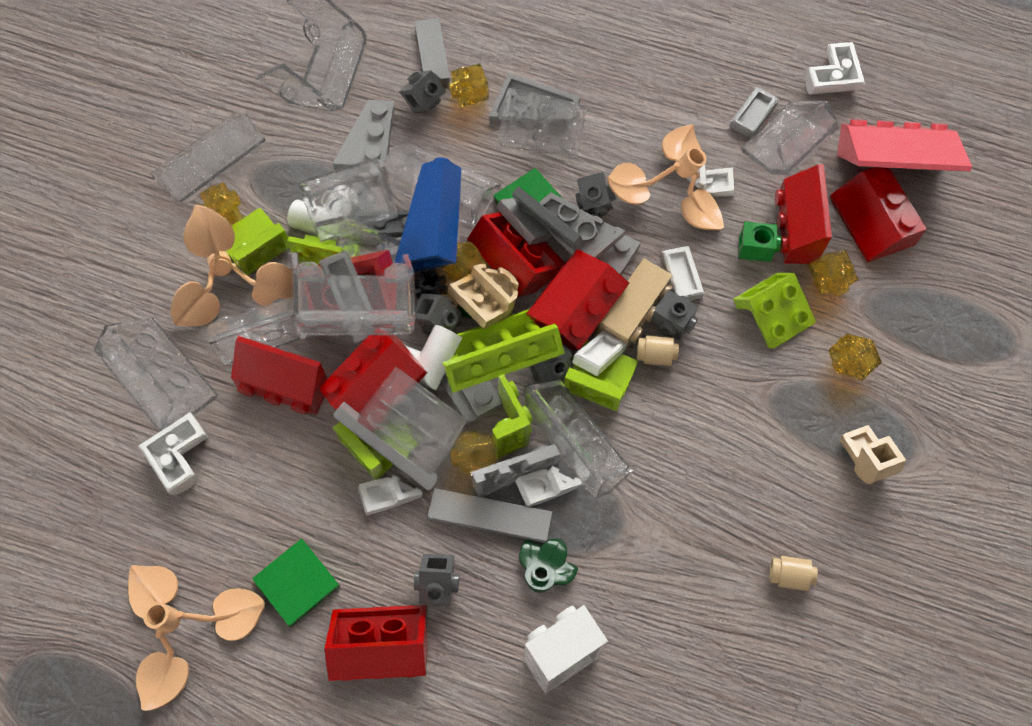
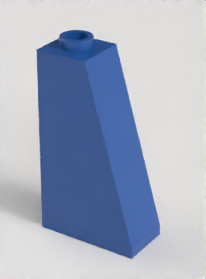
M435 158L434 161L422 164L395 258V265L412 272L456 263L462 168L452 163L448 158Z

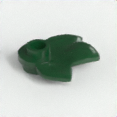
M527 539L522 544L519 561L526 570L525 582L534 592L542 593L548 591L553 585H567L575 578L578 568L569 562H565L567 547L562 539H550L543 543L541 547L530 539ZM536 573H542V574H544L546 577L543 578V579H540V578H538L535 574H536Z

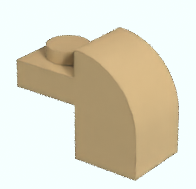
M867 425L843 434L840 442L856 464L854 472L863 482L872 484L902 471L906 459L890 436L878 440L870 426Z

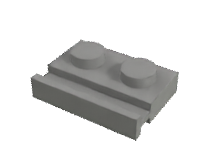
M446 373L440 381L466 426L476 419L479 420L503 407V402L490 381L454 393L450 389Z

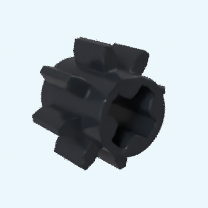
M436 269L427 272L422 270L420 279L413 281L414 287L417 289L415 291L417 299H420L422 293L448 294V286L445 285L447 283L446 276H439L436 273Z

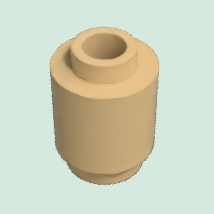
M646 335L645 338H638L637 361H643L644 364L671 366L672 360H678L679 344L674 343L673 337Z
M788 556L772 557L769 581L770 583H777V587L809 591L810 585H816L818 570L817 567L812 566V560Z

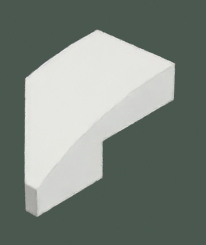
M703 165L698 170L700 177L694 185L698 189L706 190L713 197L735 196L733 167L706 170L705 165Z
M552 466L549 470L542 469L520 476L515 482L525 505L532 507L579 488L582 485V481L576 477L571 479L559 473V469Z
M392 475L391 478L385 477L362 483L358 486L366 516L418 499L422 496V491L417 487L414 489L399 481L400 478Z

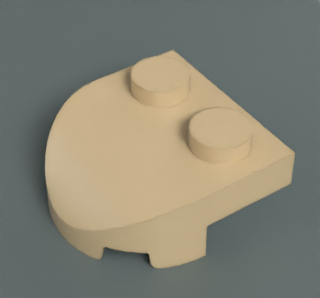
M479 264L473 266L470 275L450 284L448 293L483 329H486L510 315L518 296V282L509 271L502 267L494 270L486 268V264Z

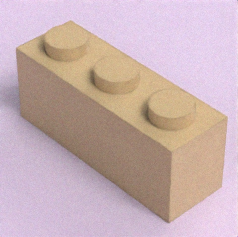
M643 258L629 278L628 282L630 284L599 323L597 333L605 331L627 344L625 350L631 342L636 344L644 331L641 327L645 321L651 322L656 305L662 300L668 290L672 291L673 287L670 286L672 274Z

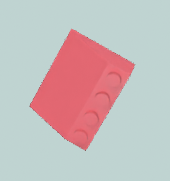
M851 119L850 124L841 123L837 156L857 166L971 172L972 169L957 131L947 129L948 124L931 123L930 128L921 127V123L904 122V126H894L893 121L878 120L877 125H867V120Z

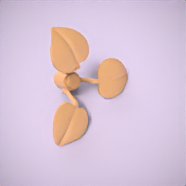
M693 124L676 128L663 138L661 144L663 154L669 160L676 162L653 179L646 181L642 169L632 163L619 164L607 177L609 187L619 199L626 203L637 205L649 199L650 192L647 186L653 185L676 170L677 174L683 178L691 177L687 190L689 197L684 198L681 203L682 214L686 221L692 226L704 230L719 231L724 228L721 212L713 196L701 188L693 192L696 180L700 177L698 170L706 163V155L701 150L697 141Z
M201 205L194 206L185 226L183 239L186 248L192 254L206 257L210 271L208 272L209 277L205 289L200 283L191 281L182 285L175 293L171 304V317L175 325L202 326L212 322L220 310L219 299L213 293H209L212 289L214 276H225L231 270L235 271L249 284L254 285L252 298L259 305L278 307L296 297L302 286L291 269L281 263L271 262L257 270L256 280L251 279L235 263L231 262L226 251L233 246L235 234L230 223L210 208Z
M131 565L128 578V595L131 608L137 616L144 619L146 626L157 631L155 637L160 639L167 651V655L162 652L148 655L138 667L136 688L140 697L141 710L150 711L167 705L182 692L189 677L188 663L183 658L173 657L174 650L165 636L179 626L181 619L206 622L216 621L215 630L221 638L228 641H237L248 636L257 625L265 608L264 600L250 590L235 588L226 590L215 598L213 602L215 615L213 616L184 613L166 605L174 600L178 592V580L171 570L161 566Z

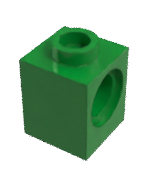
M744 221L739 233L738 259L771 262L774 253L779 252L781 247V236H777V225ZM756 240L762 241L764 244H760Z

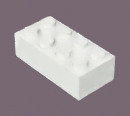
M573 605L556 616L558 619L555 622L556 624L548 629L545 625H542L527 636L524 661L545 695L596 661L608 642L584 605L577 610Z

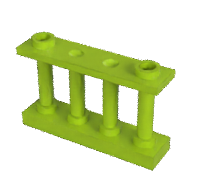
M528 310L508 316L486 329L479 326L458 333L457 335L462 337L453 357L448 361L442 362L452 393L497 378L502 374L506 375L565 354L558 327L554 323L541 328L526 315Z

